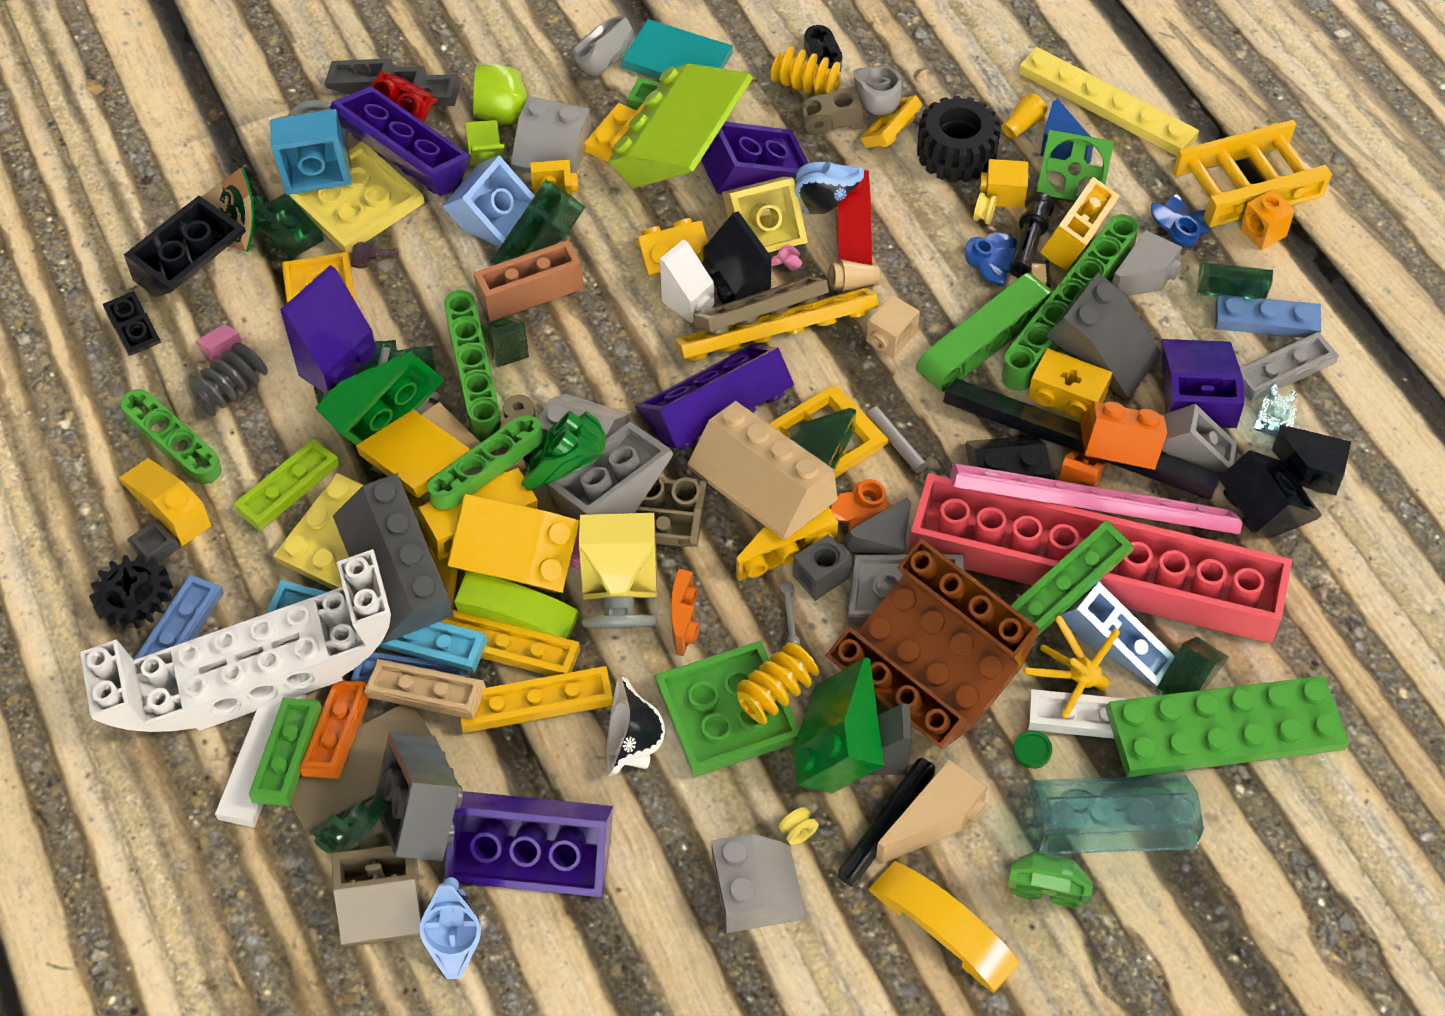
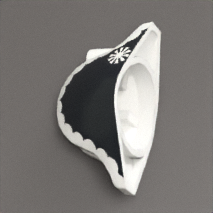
M620 677L615 687L607 739V776L616 775L624 765L647 769L650 763V754L654 753L661 746L665 735V725L659 711L652 704L642 699L625 677Z

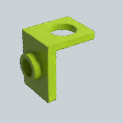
M497 120L465 123L468 154L471 156L470 165H478L498 155L503 159L505 147L504 144H500Z

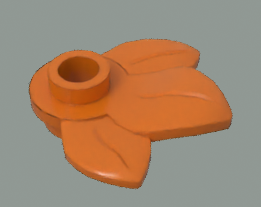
M867 479L857 483L852 492L839 494L838 500L831 506V511L838 522L848 523V530H851L891 507L892 504L887 501L883 485L876 480ZM864 496H868L872 501L867 500Z

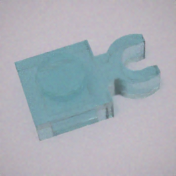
M1276 384L1272 385L1267 398H1263L1254 426V430L1275 437L1280 424L1294 426L1298 408L1292 407L1297 397L1296 391L1292 390L1288 397L1281 396L1277 392L1278 385Z

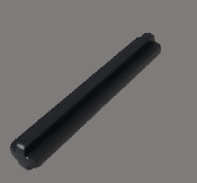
M925 758L916 760L839 868L838 878L842 882L852 887L857 885L876 858L877 845L880 839L924 790L934 776L935 765Z

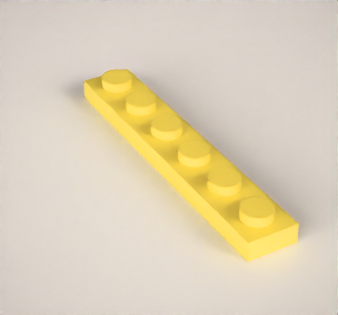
M1038 47L1020 64V75L1175 156L1178 155L1179 150L1192 146L1198 138V129Z

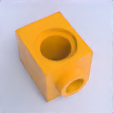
M1272 189L1247 203L1240 230L1263 250L1287 237L1295 210Z

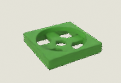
M1049 130L1036 192L1046 193L1052 199L1075 203L1079 197L1076 196L1078 184L1084 178L1092 179L1094 177L1105 185L1114 141ZM1064 142L1073 143L1071 157L1066 160L1051 158V153L1057 146ZM1086 145L1093 146L1098 150L1103 159L1102 167L1086 163L1084 160ZM1070 164H1080L1081 172L1078 175L1070 174L1068 170ZM1048 171L1060 173L1066 179L1063 193H1060L1051 185L1047 177Z

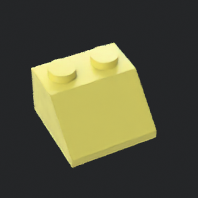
M780 177L722 192L727 217L729 218L732 213L739 211L768 253L780 250L781 247L787 244L797 246L808 243L799 200L795 194L793 177Z

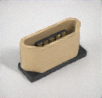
M1045 260V263H1032L1030 274L1050 288L1049 260Z

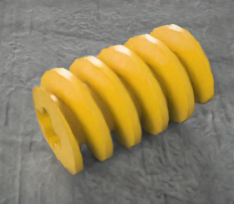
M792 45L787 48L785 53L780 52L774 60L771 68L772 82L781 81L783 86H790L792 84L794 90L799 91L803 89L808 95H812L815 92V96L837 91L841 79L840 62H835L832 68L829 69L828 58H823L818 65L817 54L813 53L807 61L805 60L806 50L802 49L797 56H794L795 48Z
M786 643L781 648V652L774 653L770 657V661H765L759 666V671L754 670L748 675V680H742L737 684L736 696L744 711L758 724L764 726L768 723L764 711L772 716H776L779 710L775 701L781 706H788L790 699L786 692L797 698L801 695V690L797 683L805 688H809L812 685L809 673L813 676H818L820 673L814 660L801 646L795 643Z

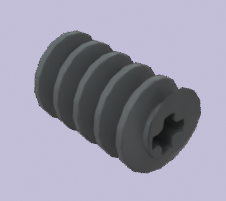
M242 343L233 344L231 351H225L221 354V360H213L210 363V368L205 367L201 369L199 376H192L189 379V387L196 402L210 416H216L212 406L214 403L222 409L227 407L223 396L226 395L231 400L237 399L235 387L242 392L248 390L245 379L256 384L258 382L256 370L264 376L268 374L267 366L252 349Z

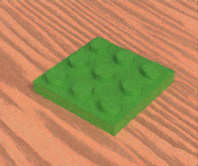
M762 641L655 675L656 686L693 778L795 744L800 728L790 705L784 707L775 701L779 713L776 716H772L764 711L768 723L762 726L744 711L736 696L737 684L742 680H748L750 673L754 670L759 671V666L762 663L770 661Z

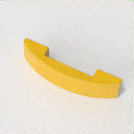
M894 861L869 888L871 894L898 916L905 913L963 961L962 968L993 994L1019 966L1020 962L978 917L948 892L915 870Z

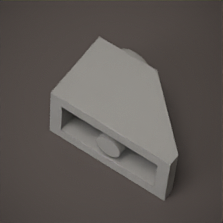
M1145 230L1115 272L1112 284L1126 296L1162 290L1169 279L1173 281L1176 279L1181 270L1183 262L1179 261L1182 247Z
M1196 404L1163 414L1167 436L1162 450L1166 454L1223 473L1234 464L1237 443Z

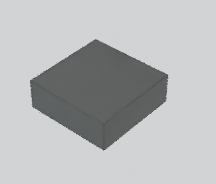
M158 519L127 539L129 545L137 554H143L146 562L154 557L159 563L180 549L178 541Z

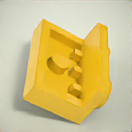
M686 218L672 223L673 228L661 231L660 226H655L641 231L642 236L637 237L635 246L636 249L639 248L647 277L660 274V258L683 239L689 243L700 262L703 263V248L708 243L702 220L692 222L691 218Z

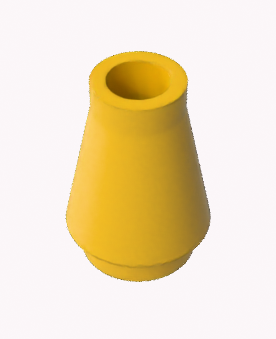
M1030 93L1028 96H1022L1007 120L1001 125L1003 133L1008 138L1014 140L1026 130L1043 121L1048 111L1045 102L1033 93Z

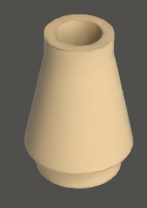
M839 259L837 263H831L829 266L828 279L831 290H838L839 293L871 285H878L880 282L879 266Z

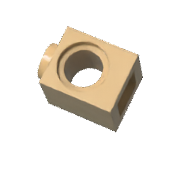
M891 295L868 319L866 341L876 350L883 351L894 358L917 334L920 311Z

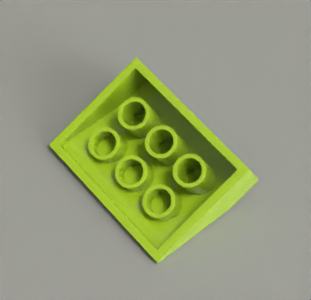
M689 63L676 68L673 66L669 67L661 74L659 78L661 82L656 90L652 91L645 98L644 103L646 105L642 111L630 121V129L626 135L620 138L614 145L613 149L615 151L608 160V163L632 188L692 173L753 77L750 73Z

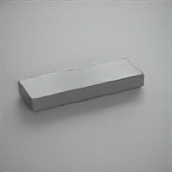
M1318 331L1240 367L1244 394L1253 402L1335 364L1339 355Z

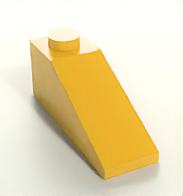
M1092 177L1040 253L1053 264L1068 271L1087 246L1120 195Z
M145 459L119 477L120 482L155 519H158L182 547L211 527L203 502L182 480L151 459Z

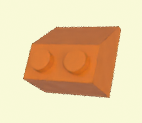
M1094 401L1082 414L1080 420L1085 456L1155 470L1167 436L1164 416L1150 409H1141L1139 411L1125 408L1116 402L1100 403Z

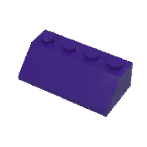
M372 86L331 102L330 109H336L341 127L350 132L355 139L364 142L374 149L379 156L388 159L401 168L406 175L412 176L425 185L430 192L441 197L460 186L471 156Z
M750 345L639 403L635 407L662 444L678 448V450H684L695 445L698 442L696 438L702 435L708 421L733 402L737 401L754 413L756 411L755 406L764 401L766 403L774 402L784 397V391L794 386V382L778 347Z
M463 791L461 807L459 810L455 809L452 820L454 823L453 843L451 846H446L444 880L452 877L457 879L459 883L602 897L611 845L613 806Z

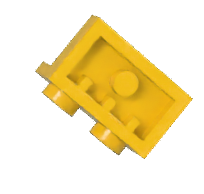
M618 103L585 141V152L608 162L615 151L613 149L614 145L620 138L626 135L630 129V121L642 111L646 104L643 103L638 110H634Z

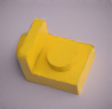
M570 159L530 162L533 194L566 192L567 205H573V193L579 192L577 172L571 173Z

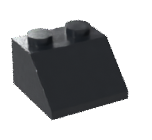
M739 211L732 213L703 248L702 265L713 280L722 304H726L771 289V255Z
M1036 436L966 441L965 446L969 466L1051 479L1052 471L1046 444Z
M1249 450L1218 477L1225 487V490H1223L1224 496L1232 505L1239 507L1244 515L1242 518L1243 523L1254 534L1259 533L1274 538L1313 522L1322 516L1284 461Z

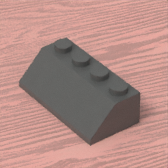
M398 473L362 486L333 515V518L349 557L372 549L375 552L391 612L389 628L382 642H389L453 617L454 614L449 596Z

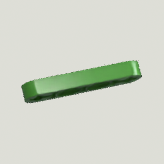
M142 389L131 390L122 397L121 408L127 421L193 481L200 484H208L217 480L222 472V468L216 452L155 397ZM133 406H144L147 414L144 416L143 412L138 407ZM158 421H167L169 423L168 427L163 431L156 432L151 430V427ZM180 441L191 442L190 447L185 451L173 450L174 445ZM198 456L200 462L206 466L210 465V467L204 468L201 466L198 468L195 458Z
M529 415L513 419L435 475L427 485L430 502L433 507L441 510L456 507L462 503L464 494L473 495L537 448L543 440L540 421L536 417ZM497 449L508 450L503 455L495 456L491 454ZM468 469H481V471L475 475L463 474Z

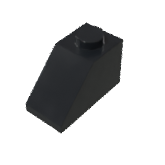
M1280 424L1272 451L1279 460L1284 461L1302 487L1312 489L1318 493L1337 495L1345 474L1351 441Z

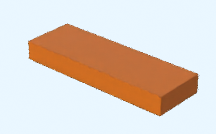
M343 680L332 684L299 767L303 777L340 778L370 699L367 698L364 692L368 681Z

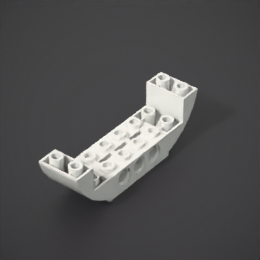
M372 549L337 562L343 587L133 660L117 639L81 651L80 658L91 718L109 726L134 731L162 732L194 728L201 731L255 712L259 707L281 702L283 697L295 698L343 681L342 676L359 666L376 650L383 641L390 624L391 612L374 550Z

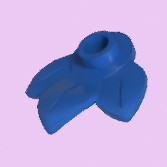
M1177 194L1172 196L1165 206L1158 203L1151 204L1152 217L1161 227L1167 230L1170 239L1179 246L1191 247L1195 245L1199 236L1209 233L1211 229L1203 220L1206 210H1198L1191 213Z
M999 232L991 233L986 238H971L965 246V259L970 266L979 269L984 279L1003 287L1006 282V273H1010L1009 265L1012 262L1017 240L1011 235Z

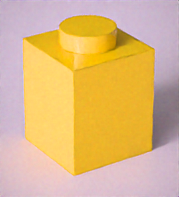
M989 159L987 172H981L980 192H986L985 196L991 198L992 195L997 196V207L1025 208L1028 188V162Z

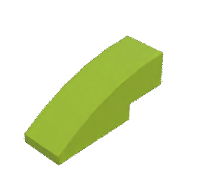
M468 571L454 600L458 612L570 639L579 615L578 609L536 590L496 577Z

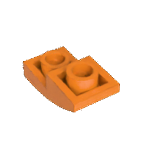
M678 569L671 599L673 642L676 654L684 656L689 643L694 644L696 642L700 629V623L695 622L694 606L698 589L693 587V572Z

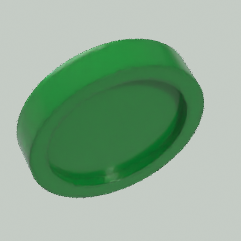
M1027 731L1016 738L1013 754L1022 766L1037 769L1045 766L1050 761L1053 748L1050 740L1044 734L1037 731Z

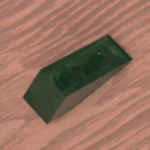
M546 179L490 262L496 265L557 244L569 233L585 209V206Z

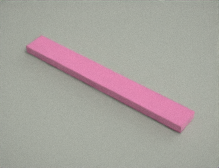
M956 463L952 464L950 473L954 487L1234 534H1240L1243 524L1239 516L1231 509Z

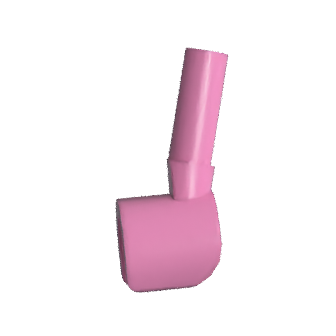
M784 245L779 250L778 255L772 257L771 266L784 264L789 270H796L802 265V261L798 258L800 253L794 246Z

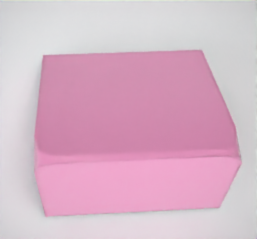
M226 324L196 340V344L211 362L215 359L221 360V354L225 351H231L233 344L242 343L239 333Z

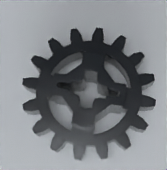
M138 554L135 561H130L129 557L124 555L122 563L119 565L114 561H110L111 570L108 572L99 570L98 575L101 581L91 583L94 593L89 595V598L99 619L103 618L109 627L117 622L120 630H125L128 623H133L135 628L138 629L143 619L150 623L154 622L152 614L155 612L164 613L166 611L162 602L172 601L169 590L174 588L165 566L159 565L154 557L146 562L143 554Z

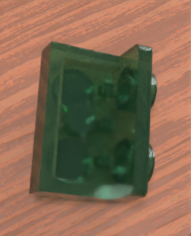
M286 193L265 205L256 196L253 197L255 227L259 231L264 229L272 246L277 251L282 250L290 260L324 241L322 231Z
M1201 263L1198 270L1197 295L1213 297L1230 295L1241 296L1251 300L1266 299L1273 282V270Z

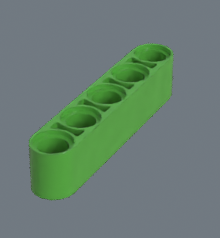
M1030 273L1022 275L926 350L916 364V371L939 390L945 392L956 378L962 380L1020 334L1053 293V290Z
M456 290L449 293L444 300L446 318L470 430L480 442H483L500 428L499 404L475 299L468 291Z

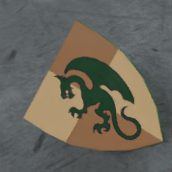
M241 167L201 197L245 227L246 232L231 245L248 252L253 231L257 229L254 221V210L261 209L263 201L259 196H252L244 168Z

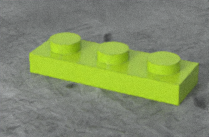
M313 438L233 504L235 511L260 532L339 466L338 457Z

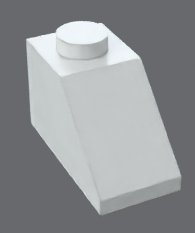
M683 239L660 258L662 303L692 323L694 322L693 314L713 307L714 282L689 243Z

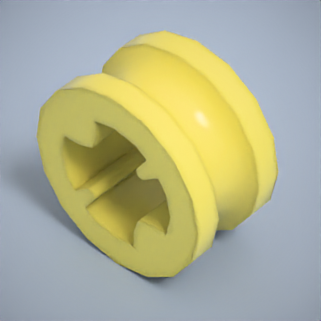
M980 192L973 221L978 222L980 219H983L985 224L990 225L997 203V196L992 195L991 198L985 196V193Z
M806 807L794 810L779 824L781 833L788 834L787 841L790 845H797L807 840L819 827L815 819H809L811 812Z

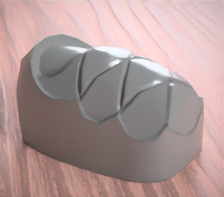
M621 15L606 20L573 47L572 51L575 60L585 74L597 77L602 75L607 66L616 63L632 42L634 31L626 16Z
M885 66L859 68L853 71L854 83L861 104L870 113L884 116L896 110L902 93V76L891 67Z

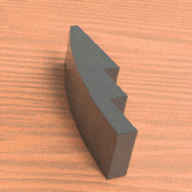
M391 58L332 61L325 81V86L328 89L353 94L370 87L376 80L379 72L385 71L406 79L432 93L438 99L432 106H455L461 85L458 74L428 75L424 66L394 67Z

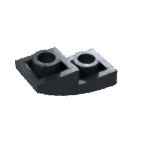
M134 291L102 304L110 323L129 356L161 343Z

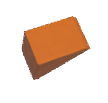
M1073 450L1064 458L1059 481L1098 487L1108 463Z

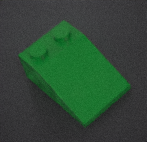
M410 351L339 382L325 394L323 400L315 408L342 436L357 445L414 409L416 411L445 379Z
M864 657L814 687L793 748L798 786L833 794L884 766L869 658Z

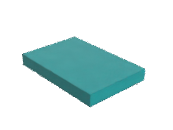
M648 19L622 58V68L655 79H659L661 74L669 67L673 66L676 68L688 63L723 69L733 54V45Z

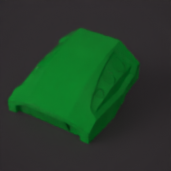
M568 411L559 420L557 425H553L543 435L542 443L531 451L525 478L521 485L528 490L540 487L573 474L601 457L604 453L607 436L598 419L588 411L579 417L573 412Z

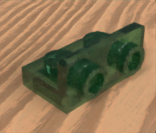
M377 797L365 804L360 801L353 809L349 807L340 818L335 814H331L317 822L309 832L316 837L314 839L315 844L328 854L349 851L361 844L387 810L388 806Z

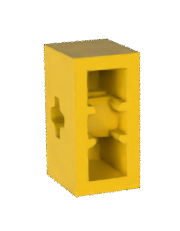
M1047 348L1031 378L1028 399L1042 406L1067 413L1073 418L1081 419L1082 414L1094 401L1104 402L1109 391L1113 372Z

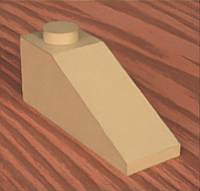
M949 759L880 839L877 845L876 860L881 864L962 831L969 821L976 823L988 806L985 802L988 786Z

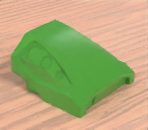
M1033 851L1010 863L1007 887L1010 888V893L1028 899H1041L1042 894L1050 895V902L1072 908H1080L1082 903L1088 904L1091 898L1093 883L1073 859Z

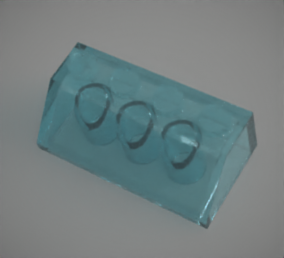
M1186 775L1030 781L1038 852L1070 854L1196 849L1204 830L1198 791Z

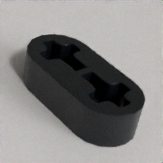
M823 25L809 27L804 34V47L808 57L810 58L813 53L817 54L818 65L824 57H827L829 59V69L832 68L835 62H840L841 72L843 56L832 31Z

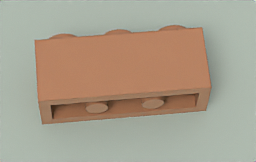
M569 240L474 272L477 298L489 322L584 290L582 265Z

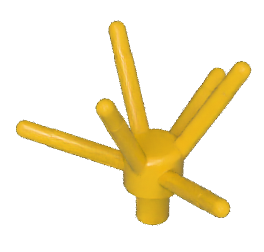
M1057 616L1055 620L1077 659H1070L1047 645H1041L1040 650L1066 665L1070 670L1025 668L1023 670L1025 675L1072 679L1078 683L1061 713L1063 719L1069 717L1084 688L1095 687L1100 691L1108 688L1110 681L1102 674L1099 664L1119 636V629H1114L1093 660H1090L1084 655L1063 617Z

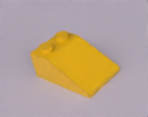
M464 494L446 566L496 577L548 593H563L580 520L543 510Z

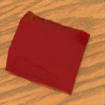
M380 71L376 80L371 84L373 88L423 123L432 105L438 100L425 89L385 71Z

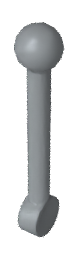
M786 581L780 585V595L784 597L789 636L786 639V643H795L800 646V639L796 636L791 597L794 594V585Z

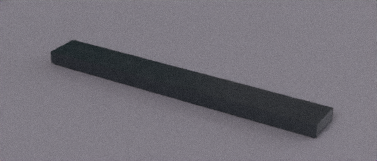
M958 378L952 382L945 392L943 402L948 405L1084 454L1080 422ZM1163 452L1160 453L1155 470L1101 459L1107 463L1208 500L1212 499L1220 481L1218 477L1221 475V473Z

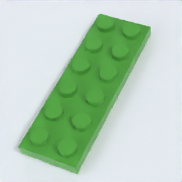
M1325 676L1109 701L1105 708L1126 778L1345 750L1349 745V740Z

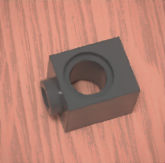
M827 534L793 556V577L816 601L850 578L852 560L850 552L842 543L837 544ZM820 564H828V565H830V566H829V567H822V566H819V565H820Z

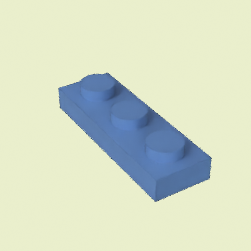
M1218 294L1215 309V329L1305 338L1318 331L1321 333V304Z

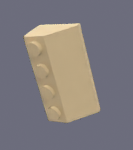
M737 401L730 404L708 421L687 464L691 472L702 480L707 481L710 486L783 540H786L838 500L833 468Z

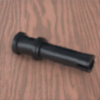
M1033 192L1026 198V212L1021 215L1019 220L1021 233L1012 262L1009 265V271L1015 277L1020 278L1022 275L1030 273L1040 236L1048 230V216L1052 214L1055 203L1046 193Z

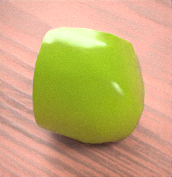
M483 64L476 66L473 90L474 118L482 121L497 120L498 125L517 124L529 97L520 72L514 68L500 65Z

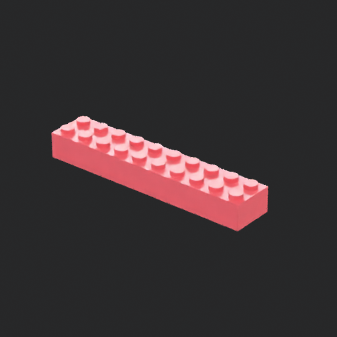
M930 473L927 475L911 529L909 552L921 538L941 554H964V569L1033 586L1103 522L1108 520L1133 545L1134 550L1099 582L1126 609L1262 642L1273 643L1282 619L1292 559L1066 505L954 487L951 478Z

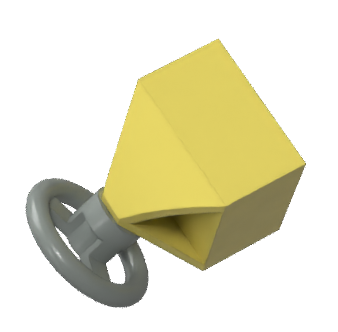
M654 513L580 515L579 553L583 600L604 599V616L585 617L582 620V626L589 629L654 626L657 620L653 615H634V598H657Z

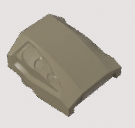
M658 477L635 512L654 513L656 544L678 547L698 546L707 481L700 480L698 484L696 480L689 477L677 480Z

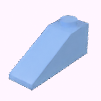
M1100 582L1096 583L1061 615L1067 626L1075 634L1098 651L1114 629H1119V636L1105 656L1152 687H1157L1178 660Z

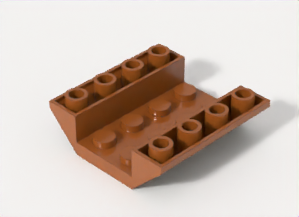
M920 538L897 566L903 575L860 629L856 632L848 626L825 656L842 670L864 657L869 658L875 697L890 709L900 704H910L911 726L943 750L972 729L1022 668L1040 629Z

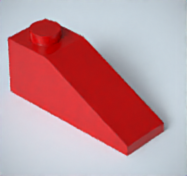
M864 170V178L835 207L838 260L872 265L869 170Z

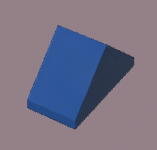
M1059 99L1052 103L1043 135L1040 156L1044 157L1049 130L1091 137ZM1064 142L1052 151L1051 158L1066 160L1071 157L1073 143ZM1086 145L1084 160L1089 164L1091 162L1093 146Z

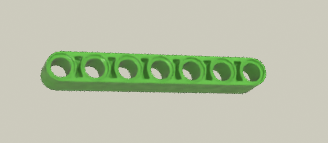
M1119 214L1113 216L1008 348L1005 353L1002 370V382L1007 388L1014 391L1027 389L1046 349L1049 348L1057 351L1060 348L1046 334L1080 289L1098 272L1109 282L1114 278L1115 272L1135 246L1139 226L1136 219L1132 216Z

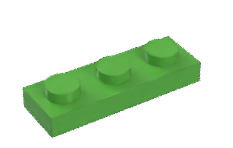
M282 698L249 791L252 803L290 807L301 775L299 767L322 711L320 701Z

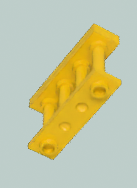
M1294 120L1274 123L1264 128L1196 146H1188L1179 150L1172 173L1175 177L1193 173L1210 198L1203 217L1209 228L1243 219L1247 203L1272 189L1290 206L1324 196L1332 172L1326 165L1312 169L1305 166L1290 145L1296 127ZM1278 150L1294 174L1279 176L1263 153ZM1250 158L1265 181L1250 184L1235 161ZM1221 165L1237 189L1221 192L1206 169Z

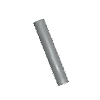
M878 407L870 409L867 413L868 418L889 439L888 441L916 473L922 472L926 468L927 463Z

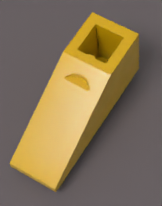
M830 507L826 508L786 540H783L764 526L736 558L738 581L749 577H759L767 570L781 564L793 563V556L827 534L837 542L838 521Z

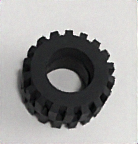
M953 96V99L945 97L940 99V103H931L929 109L923 111L919 122L917 156H919L920 164L926 166L928 173H936V178L941 180L948 178L950 182L957 183V180L969 182L972 177L979 179L981 172H987L989 159L997 160L1001 131L999 117L995 116V111L992 108H986V103L982 101L976 102L974 98L968 96L967 99L961 98V96Z

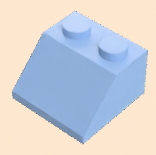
M498 155L479 163L442 207L463 231L500 248H505L542 203Z

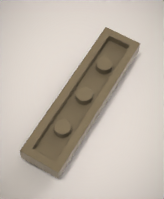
M807 276L693 314L695 327L709 331L711 335L721 334L729 331L730 325L736 323L741 325L757 322L760 315L766 313L770 315L781 314L789 310L788 306L796 303L799 305L814 303L818 300L817 296L829 293L827 279Z

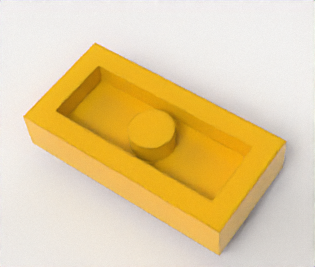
M917 95L901 98L894 112L884 116L880 115L860 137L866 148L876 146L884 148L895 142L899 131L914 120L915 113L923 106Z

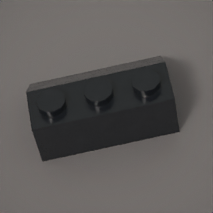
M198 195L127 251L124 257L133 281L157 297L174 291L241 237L246 230L245 227Z

